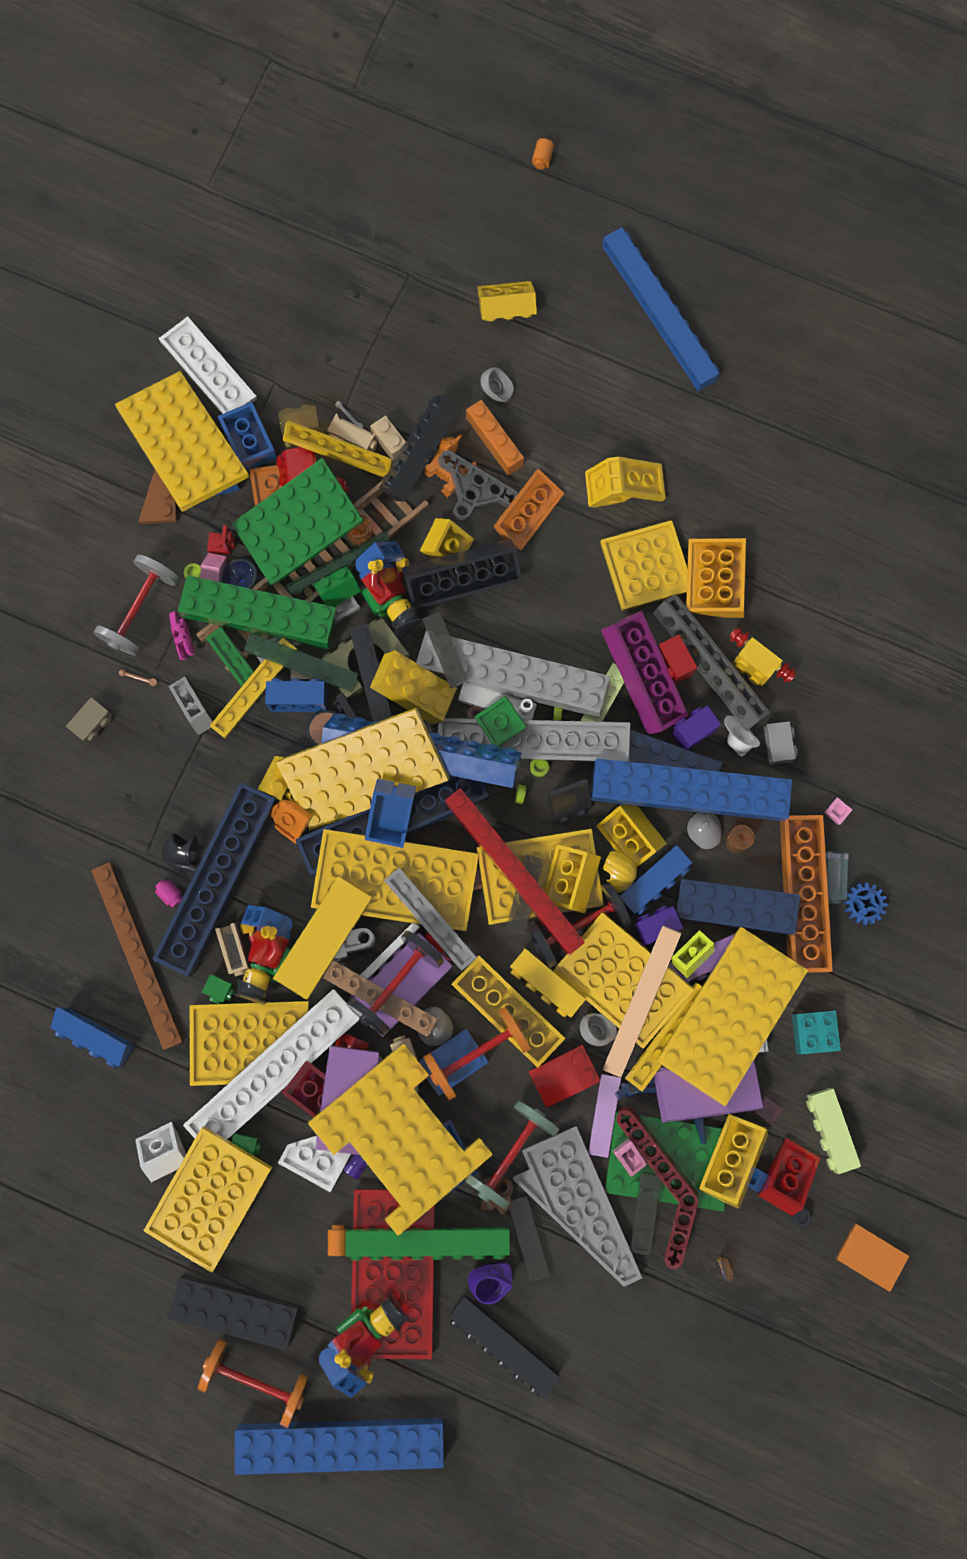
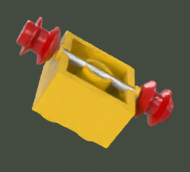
M742 627L740 629L735 628L729 637L732 638L730 642L736 641L737 647H741L745 643V647L732 664L739 673L746 674L753 684L762 687L775 670H779L776 678H784L783 683L786 681L790 683L796 676L794 672L796 668L792 670L788 668L789 663L783 664L781 667L783 660L753 637L749 640V632L744 634Z

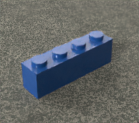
M677 845L620 895L627 910L632 915L635 913L640 915L648 908L645 904L650 900L655 902L662 895L660 891L663 888L669 889L676 883L674 879L679 874L683 877L690 870L688 866L692 862Z

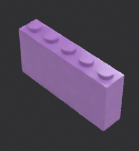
M420 933L417 934V936L426 940ZM407 945L403 949L398 948L392 954L394 958L389 963L384 962L378 968L380 972L375 977L370 976L367 980L386 989L414 952ZM443 956L444 963L440 968H436L420 958L392 994L414 1006L453 966ZM351 995L352 998L361 1002L367 1008L370 1009V1007L372 1006L367 1002L359 999L358 997ZM378 1010L376 1013L388 1025L390 1030L399 1022L381 1010Z
M330 1046L320 1112L382 1061V1057H379L378 1052ZM317 1135L315 1149L330 1151ZM350 1142L338 1151L339 1153L360 1155Z
M754 1060L726 1106L721 1105L665 1067L660 1068L659 1072L654 1075L662 1123L755 1111L763 1108Z

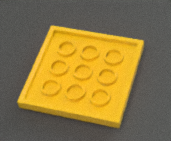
M672 520L600 541L621 611L665 600L675 594L679 596L687 593L688 569Z

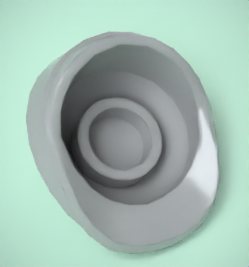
M496 367L483 372L481 387L484 392L496 401L507 402L513 393V384L508 376Z
M698 812L690 818L687 831L690 838L699 847L711 849L720 843L721 824L715 814Z
M430 1007L423 1010L437 1018L438 1021L429 1037L418 1032L421 1040L431 1046H439L446 1043L453 1033V1025L448 1015L438 1007Z
M587 1014L580 1022L581 1035L589 1044L603 1046L613 1041L617 1036L615 1024L603 1014Z

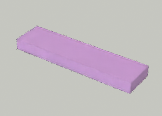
M603 1074L600 1076L588 1150L590 1155L608 1158L617 1105L615 1092L619 1091L620 1077Z

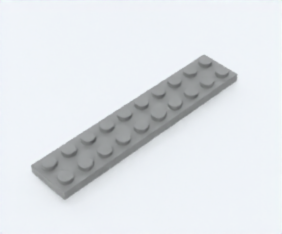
M444 718L442 722H439L438 733L443 737L455 736L463 741L474 740L483 745L491 744L476 719ZM523 720L527 729L498 747L503 749L514 748L518 752H522L521 759L595 761L597 758L629 762L631 723Z

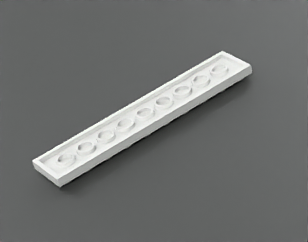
M333 989L183 1126L194 1138H196L200 1129L205 1126L223 1138L228 1139L287 1086L306 1060L312 1063L352 1027L359 1017L347 1007L345 1000Z

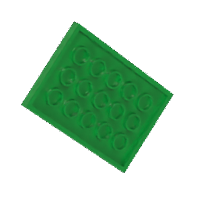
M321 458L231 524L270 585L274 586L359 526L364 520L326 461Z
M615 1112L605 1193L679 1204L645 1159L644 1161L647 1165L631 1177L612 1152L616 1147L629 1139L618 1125L616 1119L618 1112ZM629 1114L626 1115V1116L623 1115L622 1118H623L624 1120H625V1119H628V1120H629V1119H630V1115H629ZM639 1115L699 1194L697 1207L724 1212V1202L699 1189L723 1128L705 1126L706 1144H701L695 1124L678 1121L662 1123V1120L659 1118ZM634 1130L636 1137L641 1138L644 1136L642 1130ZM654 1146L646 1147L647 1152L650 1154L657 1152ZM666 1162L659 1163V1167L662 1170L669 1169V1165ZM677 1178L671 1181L674 1186L682 1185L681 1180ZM686 1195L684 1197L685 1201L688 1203H692L695 1201L694 1197L691 1195Z

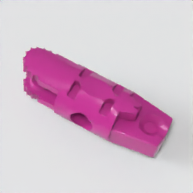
M173 611L169 614L171 631L179 659L185 660L188 658V655L193 656L195 650L185 618H182L178 611Z

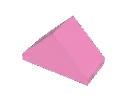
M208 553L201 564L200 578L220 582L227 556Z
M629 1139L612 1151L631 1177L647 1165Z

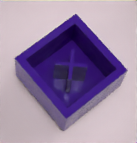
M708 706L703 709L701 707L697 708L691 713L692 715L689 716L688 720L683 718L673 727L674 731L671 736L680 748L690 750L719 728L721 724Z
M666 905L654 911L655 915L651 917L648 913L636 919L637 923L633 926L643 946L657 940L663 925L676 931L683 929L674 907L668 909Z

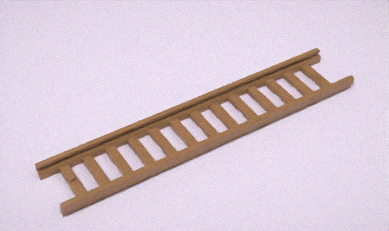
M381 481L359 499L354 506L363 518L364 523L377 536L378 540L375 542H386L428 507V502L425 500L412 510L405 501H394L407 515L401 521H398L378 499L384 493L379 488L382 483ZM370 503L392 526L386 533L363 510ZM356 528L349 532L364 549L361 554L372 546ZM341 539L333 543L350 561L347 568L351 571L356 567V560L359 556L356 557ZM326 550L319 553L320 557L334 572L341 569ZM310 560L304 564L305 568L317 581L325 578ZM295 571L288 575L306 595L307 599L305 601L314 602L320 597L317 591L313 592ZM265 577L252 589L264 592L271 585ZM280 582L273 586L281 596L293 598ZM209 623L196 635L204 642L208 635L222 626ZM237 630L250 645L241 653L244 659L254 652L253 649L262 645L270 638V636L262 635L258 640H255L249 632Z

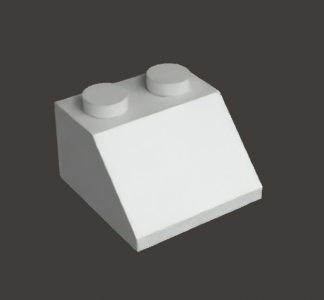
M172 1122L135 1139L141 1169L151 1182L177 1170L186 1156L183 1144Z

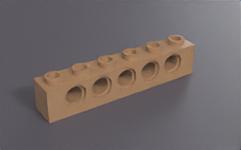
M332 961L323 977L370 1005H373L385 990L335 961ZM391 994L379 1009L427 1037L430 1036L438 1021L437 1018L394 994Z

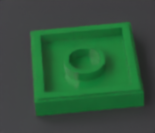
M504 696L474 716L491 744L498 747L527 729V726L507 696Z

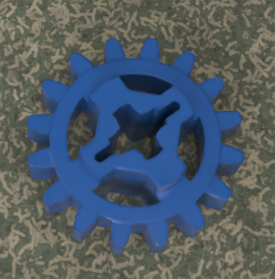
M864 883L863 887L861 884H857L856 889L854 887L850 888L851 894H845L848 901L843 902V904L848 905V908L844 911H850L851 913L848 918L855 917V923L862 921V925H867L868 921L870 924H874L875 920H881L879 914H886L883 907L888 906V904L883 903L886 896L881 897L882 890L876 891V885H872L869 888L868 883ZM861 891H866L863 897L857 894ZM866 900V904L869 906L864 908L865 904L862 901ZM868 911L874 913L870 917H864Z

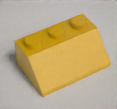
M531 281L477 286L482 320L494 321L496 318L513 319L514 316L527 318L537 314L536 294Z
M621 804L596 825L615 851L628 856L635 863L636 868L667 844L637 805Z
M557 844L544 892L555 905L585 913L601 857Z

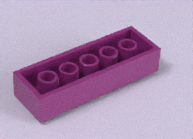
M642 611L629 615L602 629L601 632L647 734L661 732L681 719L686 718L688 713L670 677L667 666Z

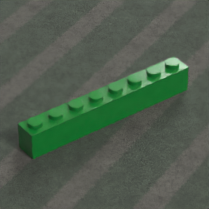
M509 1227L407 1228L399 1236L393 1229L346 1230V1257H351V1260H363V1257H371V1260H383V1256H391V1260H403L404 1256H412L413 1260H422L424 1256H432L434 1260L444 1259V1256H452V1259H465V1256H473V1259H485V1255H493V1259H505V1255H510Z

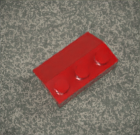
M302 447L285 450L277 457V467L279 468L280 475L279 484L281 487L316 463L315 452Z

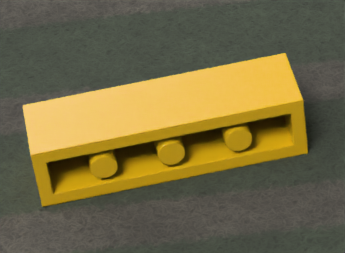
M526 949L510 966L512 969L510 973L518 980L523 978L528 982L526 986L534 993L536 990L541 993V999L548 1005L553 1003L557 1007L556 1012L564 1018L566 1016L571 1018L586 1000Z

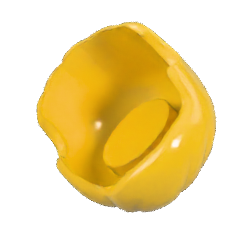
M611 851L603 866V869L610 874V880L607 879V882L613 886L617 893H622L633 884L637 875V868L635 863L625 854L618 851Z

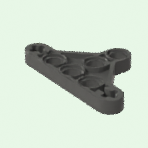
M444 451L438 458L439 466L451 475L458 498L453 514L459 520L467 519L474 508L493 503H500L508 508L511 504L508 497L512 495L514 500L518 495V492L451 451ZM446 457L450 458V462L448 464L444 463V458ZM458 462V464L453 469L452 467L454 466V463ZM459 466H465L468 469V473L466 475L461 474L458 470ZM476 475L483 477V484L475 482L474 478ZM491 485L499 487L500 491L498 494L491 492ZM467 491L474 492V500H470L467 498ZM459 506L466 508V515L462 516L458 513Z

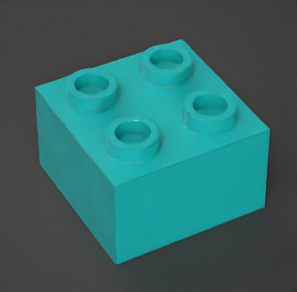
M836 1011L792 1014L796 1054L841 1051Z

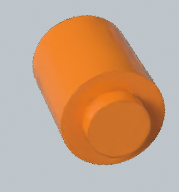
M539 139L537 141L532 158V164L537 169L542 170L549 167L554 149L553 142L548 139Z
M332 1225V1229H328L329 1256L346 1255L347 1229L344 1228V1225Z

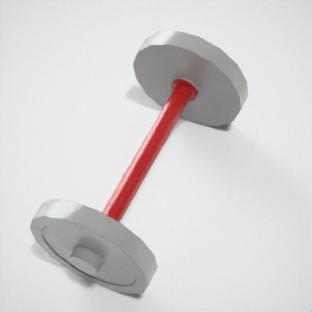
M139 554L133 563L149 576L120 628L115 633L98 625L93 632L113 649L121 650L133 656L138 654L140 648L124 638V635L154 581L157 579L175 586L179 580V577L160 562Z

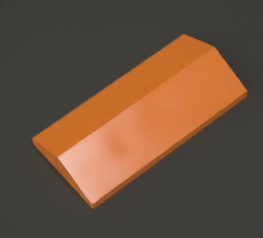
M537 469L493 527L504 540L512 539L515 547L521 551L564 495V492L542 471Z

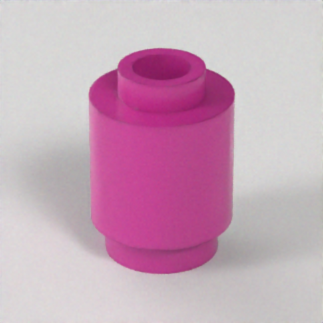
M163 879L155 886L157 889L155 893L167 906L170 905L174 908L181 902L183 898L182 892L170 879L167 881Z

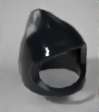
M172 833L162 849L164 862L177 870L196 872L198 867L194 865L198 844L197 836H193L187 841L177 833Z

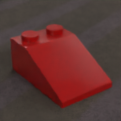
M579 1045L529 1071L546 1108L600 1082L583 1045Z
M785 1138L766 1173L768 1177L757 1196L791 1216L798 1213L804 1207L820 1157Z

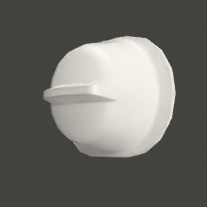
M735 716L725 717L724 723L729 730L728 745L739 756H744L752 747L760 745L759 740L753 735L751 730L746 731Z

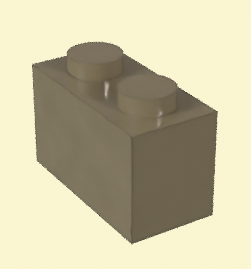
M90 698L66 727L88 744L98 737V732L102 727H106L110 723L113 715L93 698Z

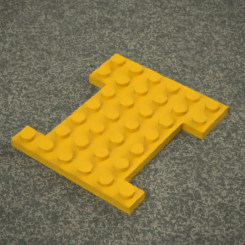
M404 1043L308 1122L333 1155L350 1142L397 1200L400 1206L390 1213L385 1220L398 1236L493 1155L480 1138L463 1151L413 1089L429 1075Z

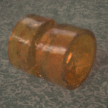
M362 514L360 515L364 522L347 533L349 540L356 545H364L371 538L370 521Z
M738 825L727 833L725 837L726 846L732 852H743L754 843V832L746 825Z

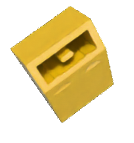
M275 756L258 791L275 798L279 802L282 800L295 802L276 764L283 757Z

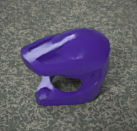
M506 1262L489 1263L472 1270L468 1275V1285L471 1293L478 1301L484 1304L498 1302L512 1288V1271L510 1265Z

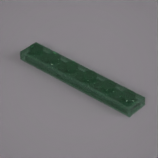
M383 531L287 584L286 587L291 595L294 593L298 595L305 591L304 587L310 584L314 586L313 584L320 581L322 577L331 575L340 567H348L354 564V560L375 542H387L390 538Z
M250 633L244 648V652L309 677L321 679L325 683L351 693L359 676L358 673Z

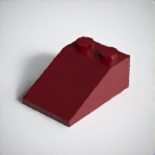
M306 1060L281 1093L314 1118L321 1110L326 1074Z

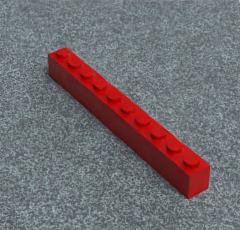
M458 789L445 800V804L565 953L569 956L585 943L582 937L462 789Z

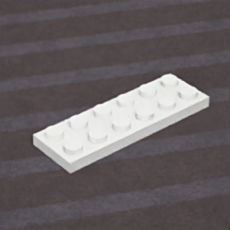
M186 317L159 338L164 347L222 414L250 402L253 403L257 399L256 395L189 317Z

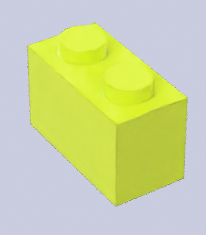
M699 930L672 957L673 966L688 978L715 952L714 943Z

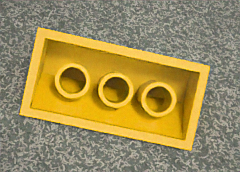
M729 1114L699 1189L726 1204L740 1209L768 1137L767 1129Z

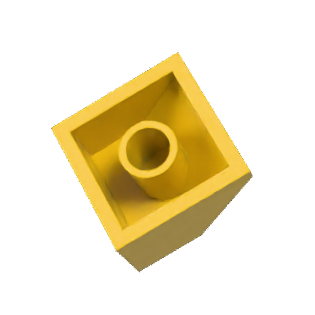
M436 518L420 551L430 559H435L469 550L474 538L450 519Z

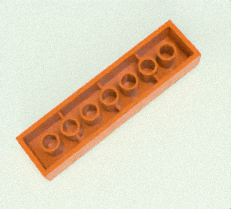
M823 815L789 816V819L780 821L784 893L800 895L801 901L796 936L786 934L787 957L807 969V973L833 972Z

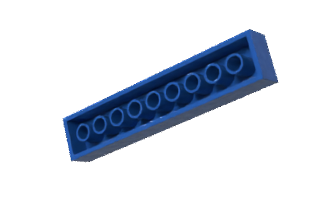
M333 714L323 727L321 744L380 721L369 722L360 717L349 718L344 714ZM429 733L448 775L513 788L518 776L522 752H518L514 748L503 749L498 748L494 744L483 745L474 740L463 741L455 736L443 737L439 733Z
M596 758L593 770L591 800L785 821L789 819L792 780Z
M443 1418L290 1423L288 1428L281 1426L280 1423L238 1424L235 1430V1475L444 1467Z

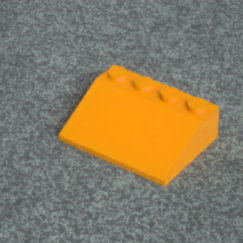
M746 538L689 539L687 609L695 614L724 618H744Z

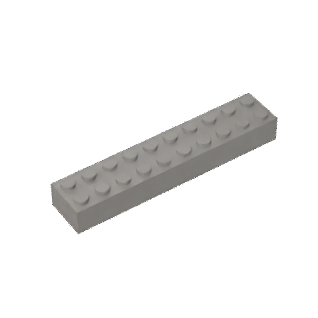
M430 631L425 632L416 662L439 678L459 683L466 682L499 693L530 699L534 702L598 718L602 716L611 684V679L608 675Z

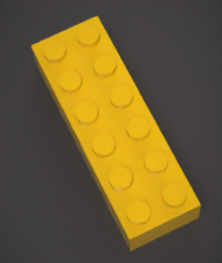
M480 956L452 983V986L501 1033L506 1030L507 1026L498 1010L505 1006L515 1022L518 1020L524 1031L521 1033L531 1049L523 1053L514 1037H509L508 1040L537 1068L565 1039Z

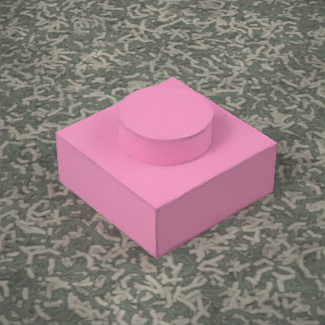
M836 798L824 814L840 825L852 809L839 798Z

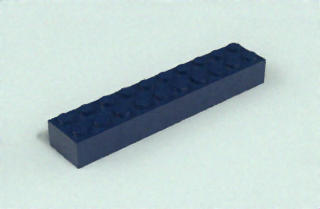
M449 775L448 781L415 792L406 836L453 816L454 814L445 804V800L460 788L474 805L489 800V794L484 783ZM370 809L345 817L295 840L312 877H315L317 872L323 830L365 835Z
M240 782L152 960L188 977L193 976L271 817V810L278 803L275 798Z

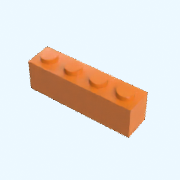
M480 400L466 409V419L506 474L509 476L521 468L524 457L484 402Z

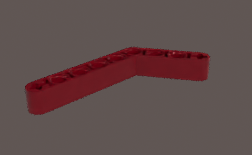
M625 1106L617 1114L618 1125L679 1203L665 1254V1264L671 1269H677L683 1263L699 1201V1194L632 1107ZM629 1114V1115H630V1119H629V1120H628V1119H625V1120H624V1119L622 1118L623 1115L626 1116V1115ZM634 1130H642L644 1136L641 1138L636 1137ZM654 1146L657 1152L650 1154L647 1152L646 1147ZM666 1162L669 1165V1169L662 1170L659 1167V1163ZM677 1178L681 1180L682 1185L674 1186L671 1182L672 1179ZM686 1195H691L694 1197L695 1201L692 1203H688L685 1201L684 1197ZM687 1215L690 1220L683 1222L679 1219V1216ZM676 1234H681L684 1236L685 1239L683 1241H677L674 1238V1236ZM674 1248L678 1249L676 1260L672 1259Z

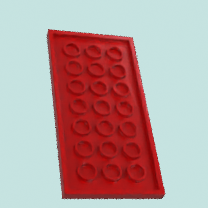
M354 1189L353 1229H392L385 1218L398 1208L400 1204L388 1189ZM434 1205L408 1228H434ZM383 1256V1260H371V1257H363V1260H352L351 1314L358 1308L362 1309L364 1307L375 1311L381 1306V1301L387 1299V1294L392 1293L411 1320V1322H405L400 1332L395 1329L388 1336L382 1335L379 1339L381 1346L373 1353L371 1359H432L434 1265L432 1256H424L422 1260H413L412 1256H404L403 1260H391V1256Z

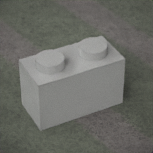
M790 722L767 724L763 729L769 765L794 761L795 757H797V747L793 745L794 729L790 727Z

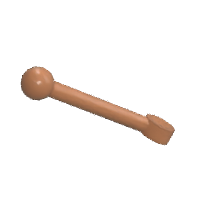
M124 669L119 671V675L122 677L128 676L141 680L153 687L157 685V681L154 678L140 677L128 673Z

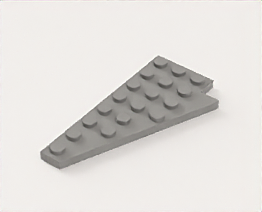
M577 1126L523 1149L522 1152L529 1169L513 1176L514 1181L623 1286L642 1279Z

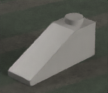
M183 677L169 686L171 692L196 733L199 735L211 728L210 725L213 721L187 679Z

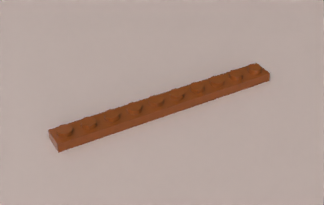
M106 863L92 869V874L163 1050L182 1043L183 1040L111 863Z

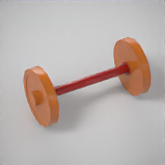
M505 1006L499 1009L498 1012L507 1026L506 1030L445 1069L440 1068L431 1053L423 1057L432 1072L430 1077L436 1086L440 1085L449 1100L456 1097V1094L447 1080L448 1076L509 1037H514L523 1053L531 1049L521 1033L524 1031L518 1020L516 1022L513 1020Z
M219 1339L211 1356H207L203 1365L205 1370L199 1382L198 1390L206 1393L215 1374L218 1372L286 1401L287 1407L280 1425L288 1428L295 1409L300 1410L304 1397L301 1395L309 1376L301 1373L293 1392L287 1393L222 1365L221 1359L225 1352L227 1341Z

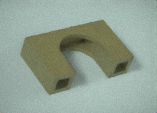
M382 618L379 621L376 619L368 625L374 648L382 652L383 655L396 650L409 658L406 649ZM352 639L349 642H342L336 651L325 654L322 657V661H320L324 670L341 693H343L347 701L363 692L361 684L349 669L350 658L355 653Z

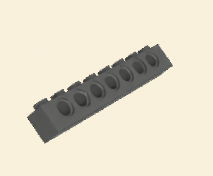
M676 594L665 600L653 612L672 638L680 635L698 667V671L746 731L770 713Z

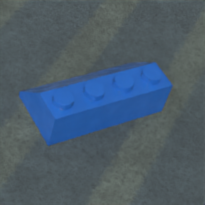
M57 1007L55 1010L51 1029L56 1031L54 1033L56 1036L62 1039L69 1038L72 1040V1045L80 1049L83 1047L90 1050L89 1054L98 1059L100 1056L107 1060L105 1063L111 1067L116 1068L117 1066L122 1067L125 1065L135 1047L133 1043L68 1007Z

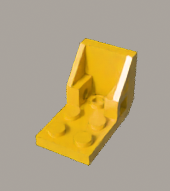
M624 457L607 458L585 471L589 507L595 508L622 503L632 497L660 502L666 499L662 464Z

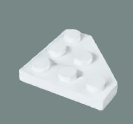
M317 1136L288 1144L278 1163L331 1192L351 1154L337 1152L333 1155L330 1151L316 1150Z

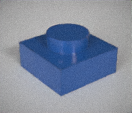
M755 1168L748 1187L759 1193L768 1175Z

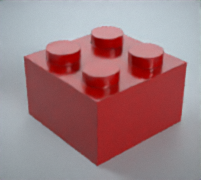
M680 635L658 645L675 685L693 676L698 667Z

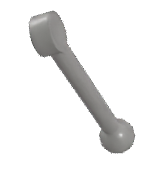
M337 401L335 406L340 408L356 426L363 429V424L358 423L342 406L341 401Z

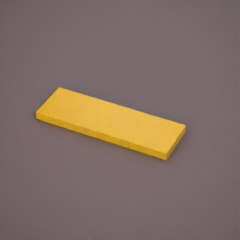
M338 877L273 979L308 1000L372 897Z

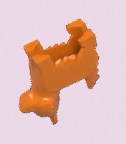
M461 435L457 438L451 436L443 437L438 445L439 450L436 452L431 463L427 464L423 470L428 478L437 474L441 480L444 479L447 482L441 490L447 498L455 491L450 473L439 466L438 458L444 451L456 453ZM449 457L444 458V459H445V462H444V463L448 464V463L450 462V461H449L450 458H449ZM458 462L454 463V466L452 467L453 469L458 464ZM459 466V472L466 475L468 469Z

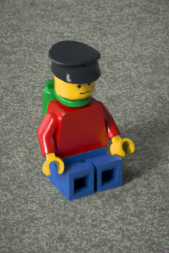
M396 541L375 542L356 560V569L361 573L359 576L367 587L362 591V594L375 615L386 617V619L390 617L392 627L395 629V635L401 637L423 621V618L418 615V608L412 607L409 601L402 597L406 592L402 584V567L409 566V560L404 558L405 555ZM391 562L396 563L397 571L392 566Z
M247 906L240 929L242 934L249 933L248 938L251 943L248 961L255 964H251L252 969L246 970L243 980H237L238 989L233 993L234 995L261 1005L266 1004L265 997L268 994L266 990L269 981L278 982L273 977L291 951L286 948L291 935L288 932L291 931L293 925L292 920L288 916L265 907Z
M392 1293L387 1294V1299L381 1301V1306L375 1311L373 1309L369 1310L368 1307L358 1308L336 1327L340 1335L334 1338L328 1344L329 1348L324 1349L319 1356L320 1365L332 1386L350 1398L367 1383H371L373 1372L369 1371L368 1367L371 1365L373 1353L381 1346L379 1340L381 1336H388L395 1329L400 1332L405 1322H411ZM363 1366L359 1374L355 1372L358 1368Z

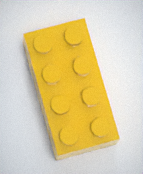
M396 650L384 654L370 686L373 690L407 710L417 707L422 719L430 724H436L444 720L457 689Z

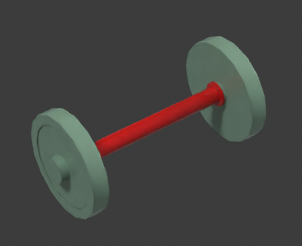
M517 1101L513 1108L526 1117L529 1123L489 1183L484 1185L471 1175H468L464 1180L479 1191L478 1196L487 1203L489 1200H492L504 1210L508 1208L510 1203L495 1193L496 1190L494 1188L534 1128L540 1127L552 1136H556L559 1131L553 1123L545 1118L546 1115L538 1109L533 1110L520 1101Z

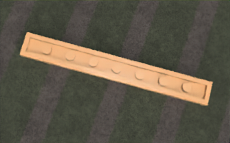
M664 925L662 926L604 1064V1071L621 1078L681 936V932Z

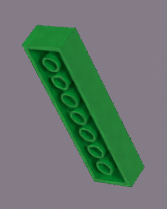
M189 575L186 577L178 608V613L182 618L279 639L284 638L288 641L325 649L330 648L338 615L336 607Z

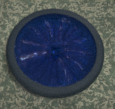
M235 559L225 565L220 582L252 589L258 580V570L250 560Z

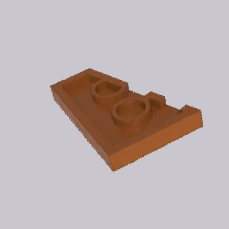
M154 470L141 511L139 524L177 522L176 502L156 470Z

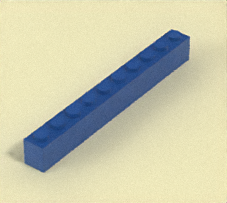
M621 227L605 236L602 244L604 251L697 391L699 392L716 382L719 376L717 365L711 362L707 350L702 348L699 338L696 334L692 333L689 323L686 319L682 318L679 308L672 303L669 293L662 288L659 278L656 275L654 276L649 263L644 261L639 248L635 247L632 243L629 233L625 232Z

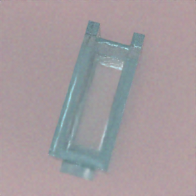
M826 852L829 903L841 904V900H847L848 853Z

